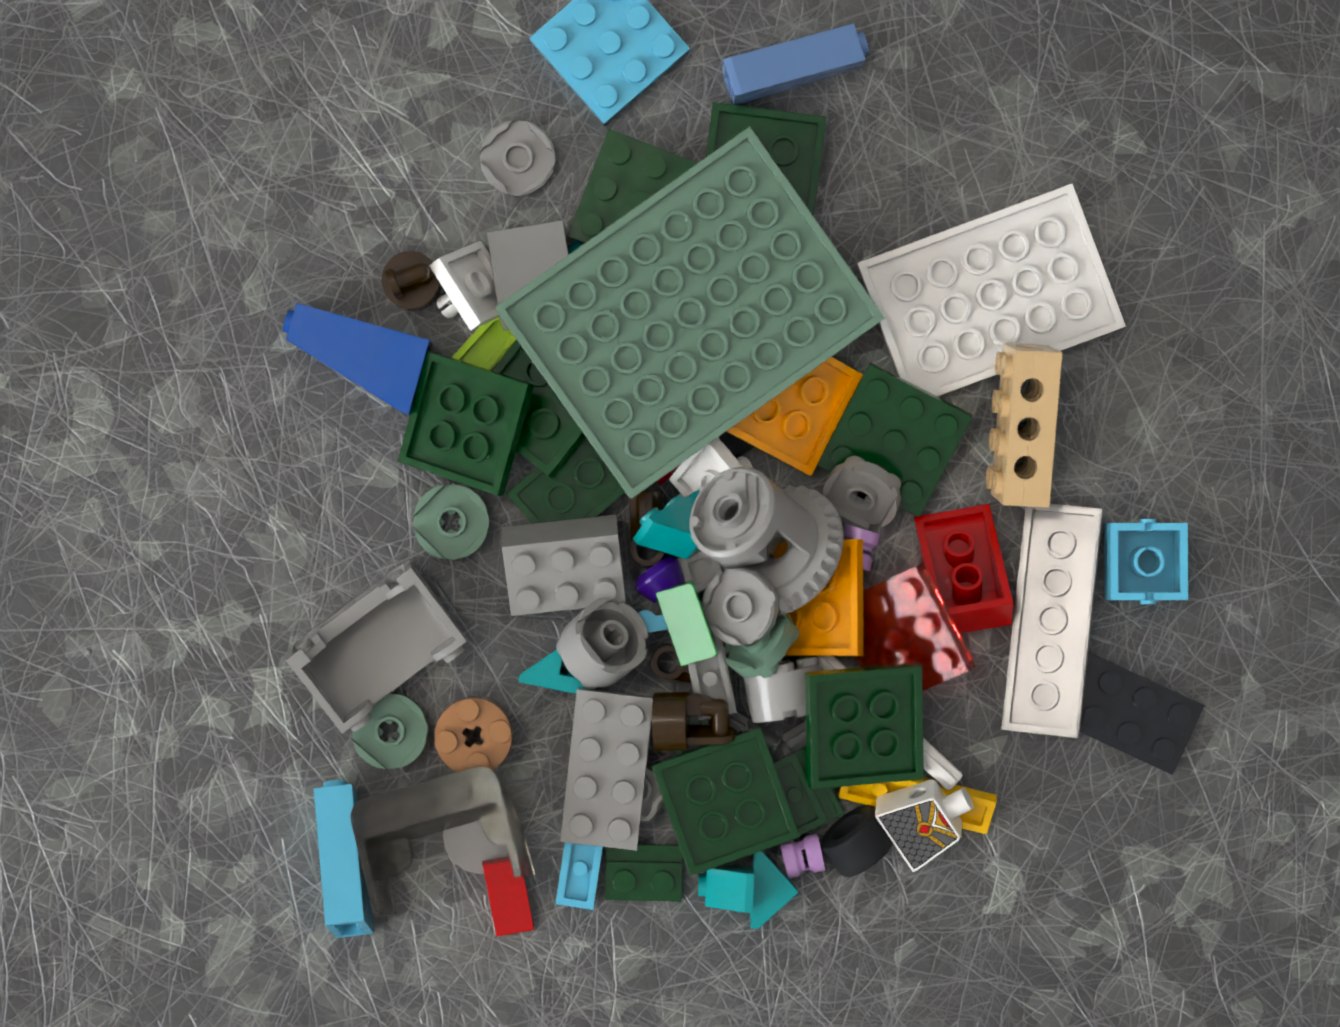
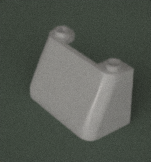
M407 560L297 640L287 650L286 662L343 734L349 728L355 732L371 720V716L368 713L373 709L375 703L433 660L437 662L444 659L448 663L459 656L465 650L462 645L467 642V639L411 560Z

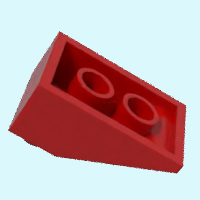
M985 504L914 517L928 601L937 638L1012 625L1013 600L990 505Z

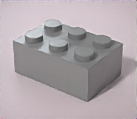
M617 515L502 527V553L511 616L586 608L589 604L599 599H610L608 602L616 604L623 602L626 604Z

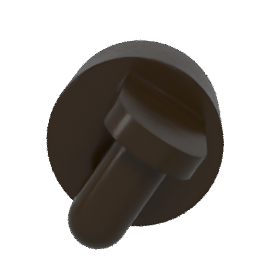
M415 251L402 252L392 257L382 273V287L389 300L397 307L407 311H420L432 305L441 291V284L429 266L433 261L426 255Z
M654 692L652 733L655 751L688 750L689 745H721L735 740V729L729 726V707L724 699H715L698 693ZM690 716H711L712 726H690Z

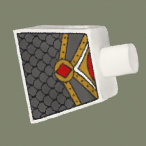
M928 780L877 797L875 817L912 872H915L959 841L962 835L960 815L974 809V805L966 789L962 788L946 796L935 780Z

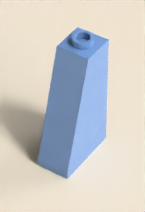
M853 23L723 59L722 74L732 105L741 106L862 67L866 60L864 55L869 54V47L863 31L857 33Z

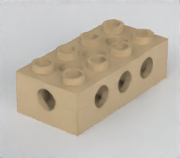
M1003 343L1002 352L996 353L995 374L1000 375L999 390H994L992 395V412L997 413L996 428H991L989 433V450L994 451L993 466H988L986 470V489H991V495L1003 505L1050 507L1062 352L1049 345ZM1030 379L1028 389L1021 393V385L1024 381ZM1027 418L1025 427L1017 431L1019 422ZM1024 456L1023 463L1014 469L1015 462Z

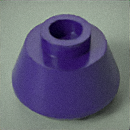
M667 556L653 565L635 580V590L653 603H656L658 601L656 592L684 582L679 560Z

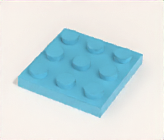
M572 0L529 38L530 42L604 126L690 52L688 45L648 0Z

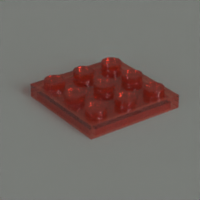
M924 562L863 590V656H855L860 667L919 663L922 666V691L976 667Z

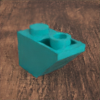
M700 490L686 497L679 494L664 509L659 510L656 507L646 513L639 521L642 527L633 537L636 544L684 559H688L701 552L691 537L689 526L692 506Z

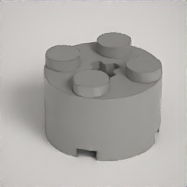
M599 599L592 602L565 626L557 642V652L562 657L566 668L587 689L608 687L616 684L638 666L646 656L648 650L646 649L645 640L648 638L647 627L641 616L631 606L623 602L620 604L608 602L610 599Z
M818 656L796 659V665H793L790 659H782L779 661L776 672L768 678H762L760 675L743 677L749 713L753 723L785 720V717L796 715L797 717L806 716L805 672L820 671Z

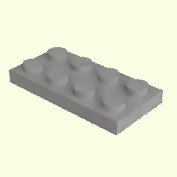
M577 688L560 842L637 851L652 722L653 696Z

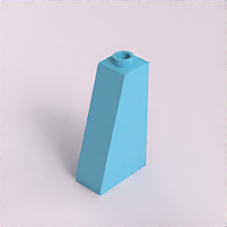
M345 780L327 781L323 783V787L314 788L325 926L335 938L374 934L357 791L352 784H346Z

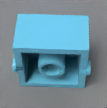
M1140 519V523H1105L1104 600H1141V604H1157V600H1188V523H1156V519Z

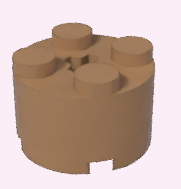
M467 697L455 702L442 713L435 728V747L440 758L448 767L465 775H482L494 770L505 760L513 745L514 731L508 713L500 704L486 697ZM478 726L482 729L480 736L484 739L483 744L475 742L471 745L467 742L469 735L465 730L466 728L473 730Z

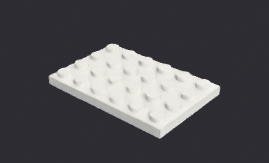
M1073 184L857 263L868 295L885 317V319L879 322V326L898 377L937 397L995 376L996 353L1002 352L1003 343L1049 345L1058 351H1062L1126 327Z

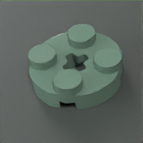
M455 484L436 486L426 492L415 507L413 521L415 536L423 549L437 558L456 560L468 557L475 553L487 538L490 527L487 506L475 491L466 486ZM446 512L450 515H454L456 512L460 514L461 518L458 523L461 528L457 532L453 529L447 532L443 530L442 526L445 524L442 516Z
M787 613L778 615L775 626L761 640L745 645H732L725 642L724 649L729 652V657L725 658L726 663L743 677L760 675L762 678H768L776 672L779 661L786 654L790 645L797 640L799 629L793 624L792 618Z
M390 692L373 705V709L368 713L371 716V720L359 730L352 731L355 750L364 761L376 768L395 769L409 765L420 756L427 744L429 724L424 711L413 699L403 694ZM384 721L388 724H391L393 721L398 723L397 732L400 734V737L397 740L391 737L385 741L381 737L384 730L380 726Z

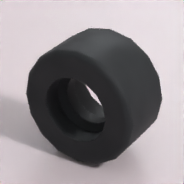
M864 805L849 811L839 818L822 838L820 843L821 851L837 871L845 877L856 876L868 870L880 861L893 845V842L875 817L876 808L874 806Z

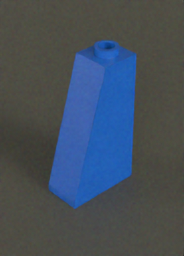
M296 303L294 311L288 310L283 324V332L287 333V341L400 412L410 415L426 353L431 350L432 342L430 340Z

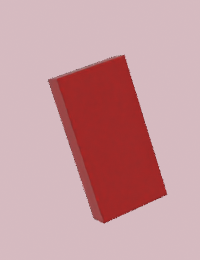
M521 855L482 861L496 937L534 930Z

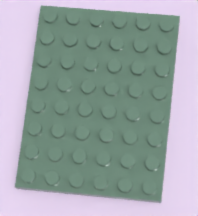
M750 127L494 307L630 499L885 319Z

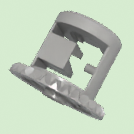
M750 467L731 468L712 478L698 494L690 513V533L695 545L707 556L718 561L722 572L728 569L747 567L763 574L772 583L778 595V615L792 612L816 597L833 576L841 557L844 541L843 526L840 515L831 501L816 490H811L804 486L794 487L788 485L787 488L780 489L763 473ZM782 542H787L788 548L786 553L782 557L774 559L776 547Z

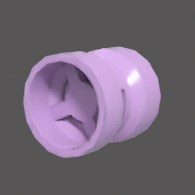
M844 524V539L863 540V570L870 572L873 563L870 554L872 549L878 546L881 535Z
M817 833L806 835L801 841L795 842L790 840L780 844L788 879L799 877L803 871L810 870L813 873L825 871ZM803 849H805V854L807 858V861L805 862L801 851Z

